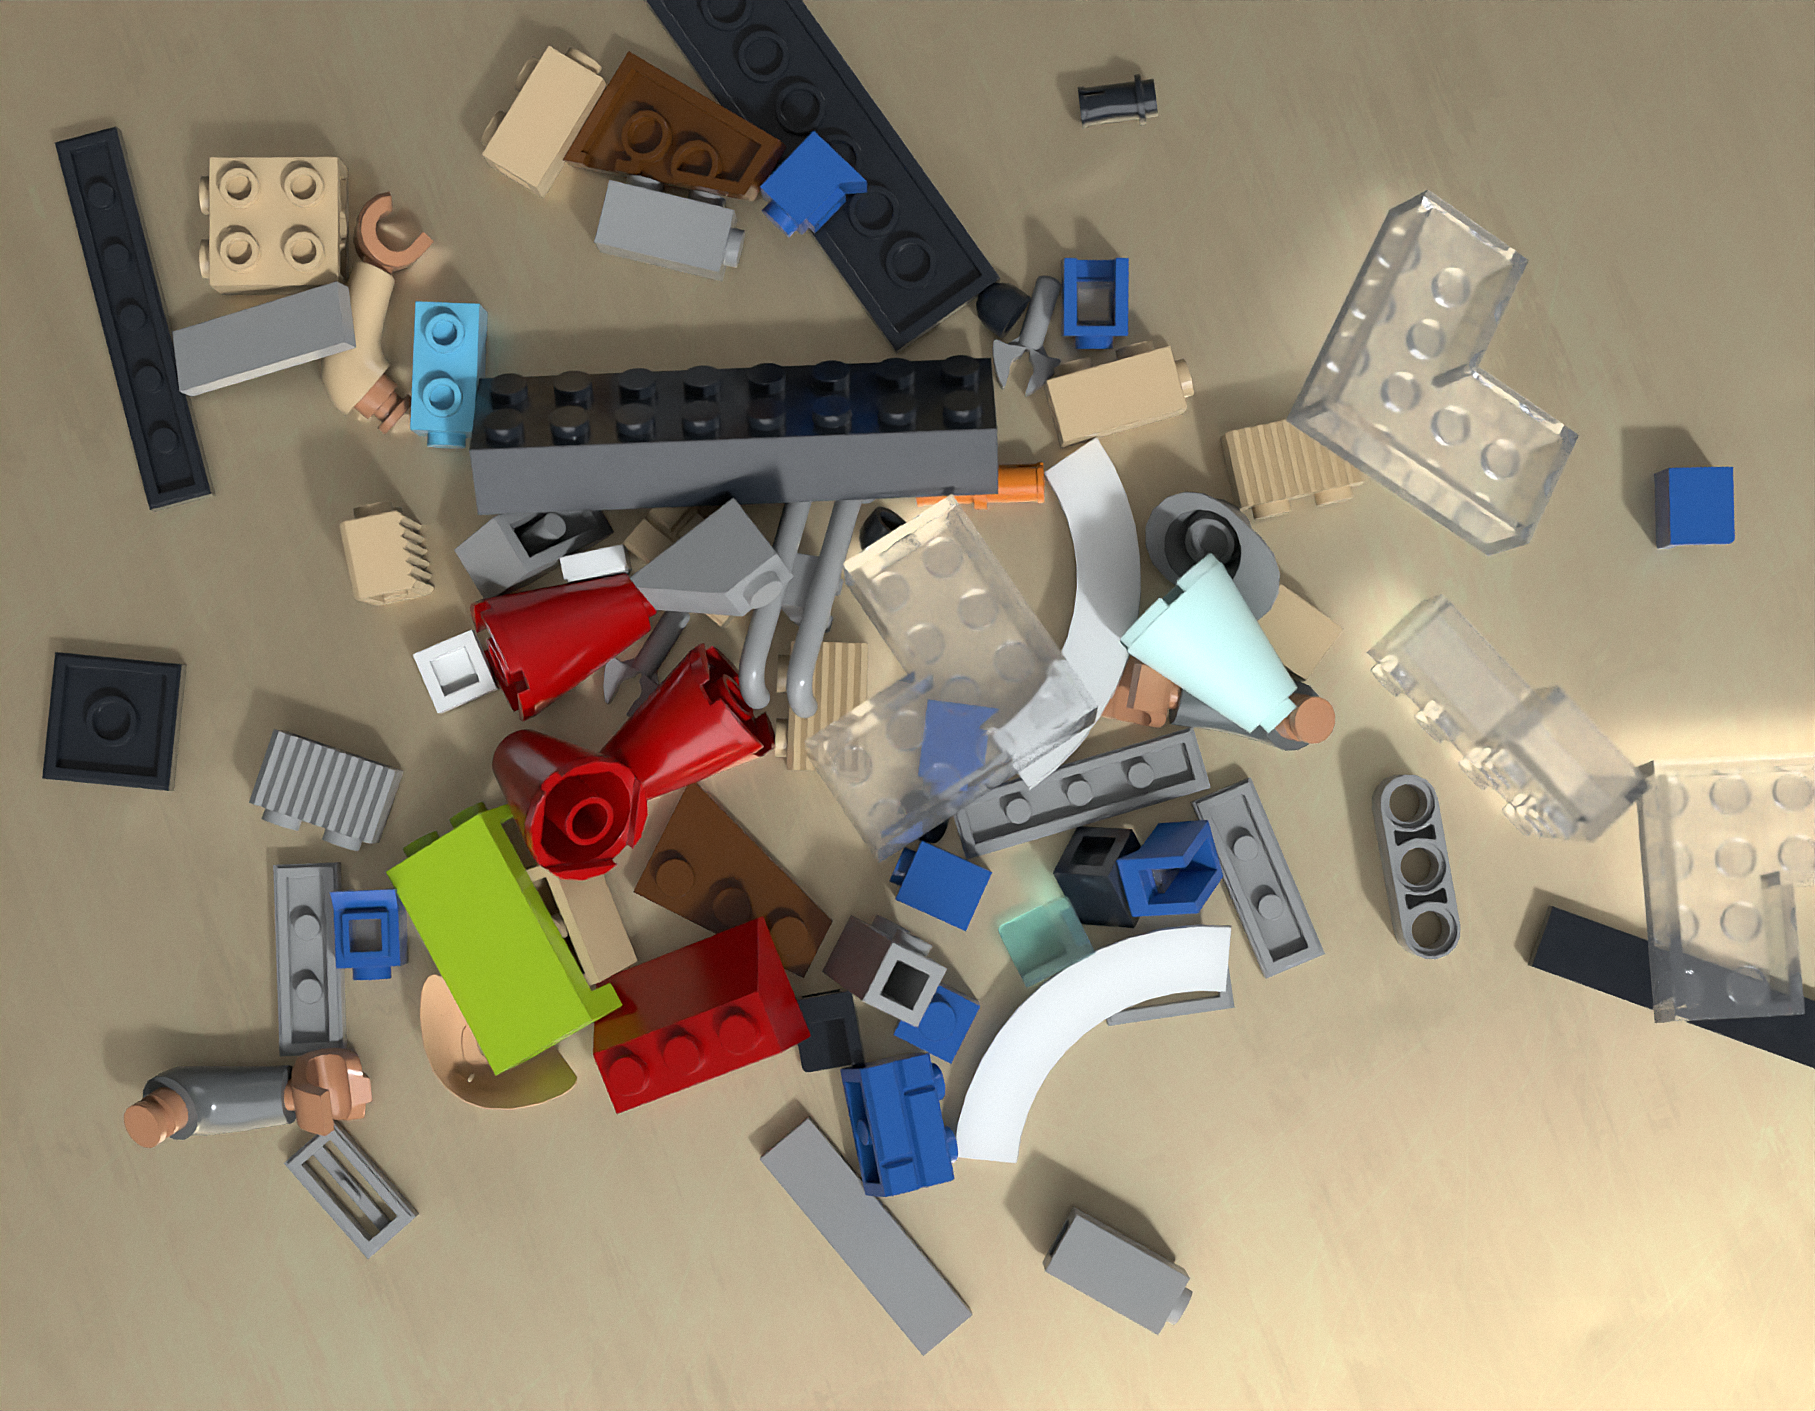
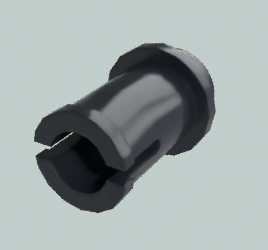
M1135 74L1134 81L1086 88L1084 86L1078 87L1082 128L1131 120H1139L1140 126L1146 125L1147 118L1158 117L1154 79L1141 80V75Z

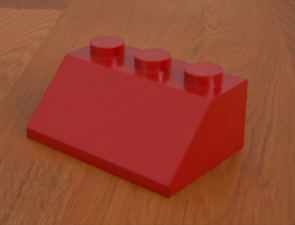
M763 916L613 974L603 981L596 983V989L611 983L623 1005L595 1021L593 1035V1056L616 1114L783 1053L811 1036Z

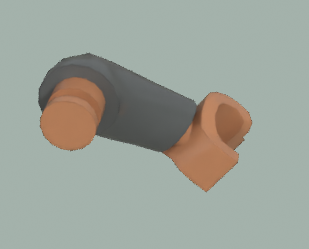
M1131 654L1117 690L1101 715L1104 718L1161 728L1166 722L1169 709V722L1172 725L1238 735L1285 751L1299 750L1309 744L1320 743L1329 737L1335 726V713L1332 705L1327 700L1319 697L1311 686L1292 679L1297 689L1288 698L1297 707L1270 733L1261 725H1258L1249 733Z
M326 1048L308 1052L297 1057L293 1067L291 1065L178 1066L161 1072L147 1081L143 1089L142 1100L126 1109L124 1124L130 1137L138 1145L145 1148H153L168 1137L174 1140H185L190 1136H208L291 1124L295 1119L301 1129L310 1133L327 1136L334 1131L333 1120L348 1121L365 1117L366 1104L373 1101L370 1078L366 1073L362 1072L361 1062L357 1053L342 1048Z

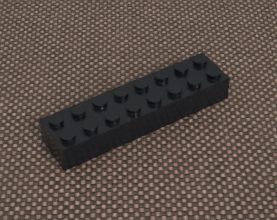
M955 355L945 360L910 361L904 358H889L881 362L848 364L837 360H828L816 365L798 366L761 363L749 368L716 369L712 366L701 365L689 368L688 370L651 371L645 368H633L622 373L587 374L582 371H567L559 375L527 377L515 373H506L494 378H479L469 449L478 515L725 505L733 498L738 504L998 494L997 420L991 358Z

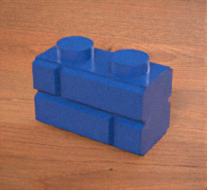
M930 1053L900 1054L873 1062H866L864 1067L852 1069V1066L840 1069L866 1196L890 1197L955 1179L952 1163L957 1161L958 1146L954 1133L950 1127L943 1123L939 1101L945 1096V1081L938 1065L931 1063Z

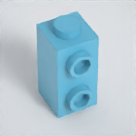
M415 301L410 430L419 436H427L428 447L463 449L466 448V438H471L479 378H485L488 312L480 304Z

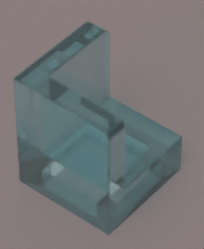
M1064 894L1000 925L998 928V932L1026 988L1096 954L1068 896Z

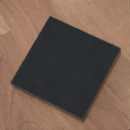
M55 652L42 779L174 791L187 665Z

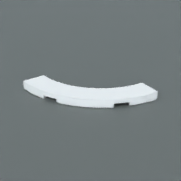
M1097 437L1044 472V476L1057 496L1065 514L1074 543L1077 571L1074 613L1061 654L1046 682L1030 703L1013 720L993 734V738L1029 790L1053 773L1081 745L1088 736L1089 731L1099 720L1108 702L1117 690L1130 654L1127 652L1128 650L1120 643V639L1138 620L1141 563L1136 526L1127 494L1120 478Z
M1196 924L1166 927L1131 936L1088 953L1045 981L1017 1008L999 1030L977 1068L967 1091L957 1125L958 1157L1017 1163L1022 1132L1028 1111L1037 1091L1063 1054L1085 1033L1103 1020L1130 1006L1165 995L1194 991L1226 992L1232 925Z

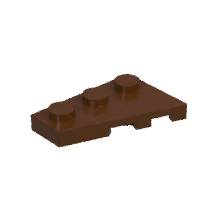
M628 51L563 158V161L572 167L623 177L628 175L642 176L659 181L664 185L704 191L754 202L761 190L760 186L768 179L787 146L777 138Z
M697 782L687 785L633 891L715 934L763 916L784 969L802 978L805 977L833 922L815 901L749 837Z

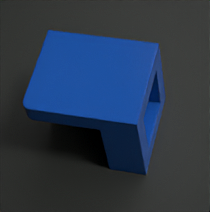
M1733 467L1667 468L1654 474L1657 549H1671L1685 545H1727L1735 540Z

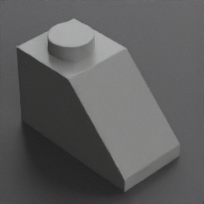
M733 498L636 572L630 579L656 610L743 617L753 608L764 607L776 599L781 593L783 585L794 576Z
M601 510L500 514L493 517L454 550L482 597L489 598L510 594L533 583L561 566V557L582 553L609 537L614 531Z

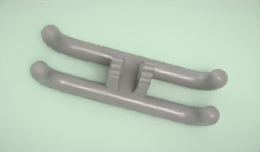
M875 499L835 501L819 556L797 553L812 502H789L784 504L772 548L794 577L783 585L781 593L771 603L761 608H754L741 653L738 675L740 693L749 707L763 709L770 701V693L765 686L764 680L765 665L782 609L790 620L799 626L787 671V699L792 711L797 716L810 718L815 715L818 703L813 695L812 683L816 661L824 633L830 632L833 616L830 615L834 598L840 595L844 581L841 579V573L859 509L862 503L870 504Z

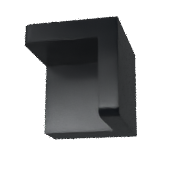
M1080 826L1076 828L1053 874L1077 920L1081 924L1122 928L1136 927L1141 916L1132 917L1116 862V860L1141 848L1133 829Z
M845 988L795 996L811 1035L809 1038L798 1043L803 1071L809 1073L852 1065V1069L864 1067L866 1060L854 995Z

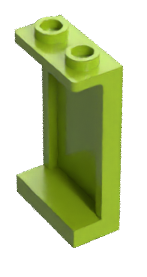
M479 802L451 817L449 821L453 830L442 837L439 836L437 831H434L405 846L403 851L407 859L389 869L386 873L394 888L397 889L399 898L494 1074L498 1075L530 1060L623 1005L611 983L591 991L501 825L513 817L508 804L488 810L484 802Z

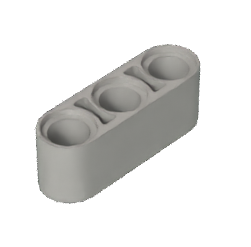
M1393 775L1381 781L1376 786L1372 795V812L1393 931L1398 944L1405 951L1425 959H1439L1448 955L1456 947L1460 938V920L1439 801L1434 787L1426 779L1417 775ZM1405 784L1417 792L1419 809L1411 819L1403 822L1392 814L1389 800L1392 792L1397 787ZM1420 848L1429 857L1430 871L1422 882L1411 884L1402 875L1401 861L1409 850ZM1432 911L1440 919L1441 934L1439 939L1432 945L1421 947L1413 938L1412 925L1421 913Z

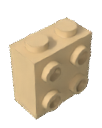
M338 157L209 158V176H201L199 184L201 211L204 215H209V239L201 240L199 263L202 277L209 278V286L222 295H293L336 281L343 285L346 284L349 277L348 167Z

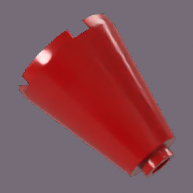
M626 573L483 598L471 603L470 606L476 633L488 629L491 638L486 639L488 649L484 651L485 656L513 712L519 710V718L522 722L541 713L650 632L649 617L657 614V610L639 591Z
M700 643L689 651L598 753L617 759L628 766L642 783L647 792L648 801L761 758L775 749L776 745L775 733L766 711L755 718L753 709L746 704L740 693L739 670L719 649L711 646L705 650V643Z
M532 729L515 731L506 736L497 746L492 759L494 776L530 854L539 865L560 879L583 881L605 874L617 865L612 859L626 845L633 849L640 840L648 816L647 792L632 770L621 761Z

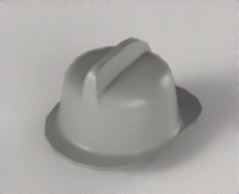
M1185 491L1168 496L1153 509L1146 524L1145 546L1153 565L1167 580L1175 586L1178 585L1176 582L1212 553L1224 565L1257 621L1271 610L1279 594L1280 572L1274 553L1262 537L1252 529L1249 519L1237 506L1224 499H1215L1205 493Z

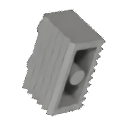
M274 729L249 803L265 808L262 819L267 822L296 831L299 830L302 821L325 828L322 840L343 848L359 851L362 841L370 844L380 842L395 794L399 788V782L403 776V770L285 730Z

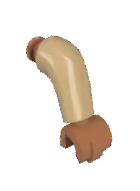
M390 191L377 194L366 202L357 216L356 226L354 227L353 243L356 253L362 262H354L345 286L349 288L356 348L321 358V379L331 402L345 416L353 407L367 420L374 415L381 421L378 429L384 434L396 424L411 406V396L407 394L404 398H401L394 391L398 384L384 373L391 365L384 358L381 349L383 325L395 279L391 274L392 272L409 267L434 242L428 235L422 232L403 251H391L381 244L375 231L376 222L381 218L389 216L393 211Z

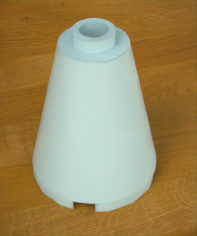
M1210 553L1176 582L1178 585L1163 598L1160 597L1121 637L1120 643L1128 650L1129 654L1249 733L1258 725H1261L1270 733L1297 707L1288 698L1297 689V686L1224 565Z

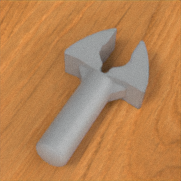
M1042 275L1037 278L1019 337L1008 344L997 339L994 340L992 350L993 364L1002 390H1004L1008 379L1010 365L1012 362L1020 359L1024 352L1029 353V362L1033 367V374L1030 377L1025 397L1039 390L1046 383V380H1049L1054 375V368L1060 365L1061 360L1048 357L1043 346L1061 288V283L1054 277Z
M665 611L636 658L623 662L613 658L606 663L603 688L607 704H611L619 691L620 684L624 680L635 678L637 674L641 673L639 683L642 691L640 697L634 701L626 714L628 717H631L659 686L657 671L690 620L688 612Z

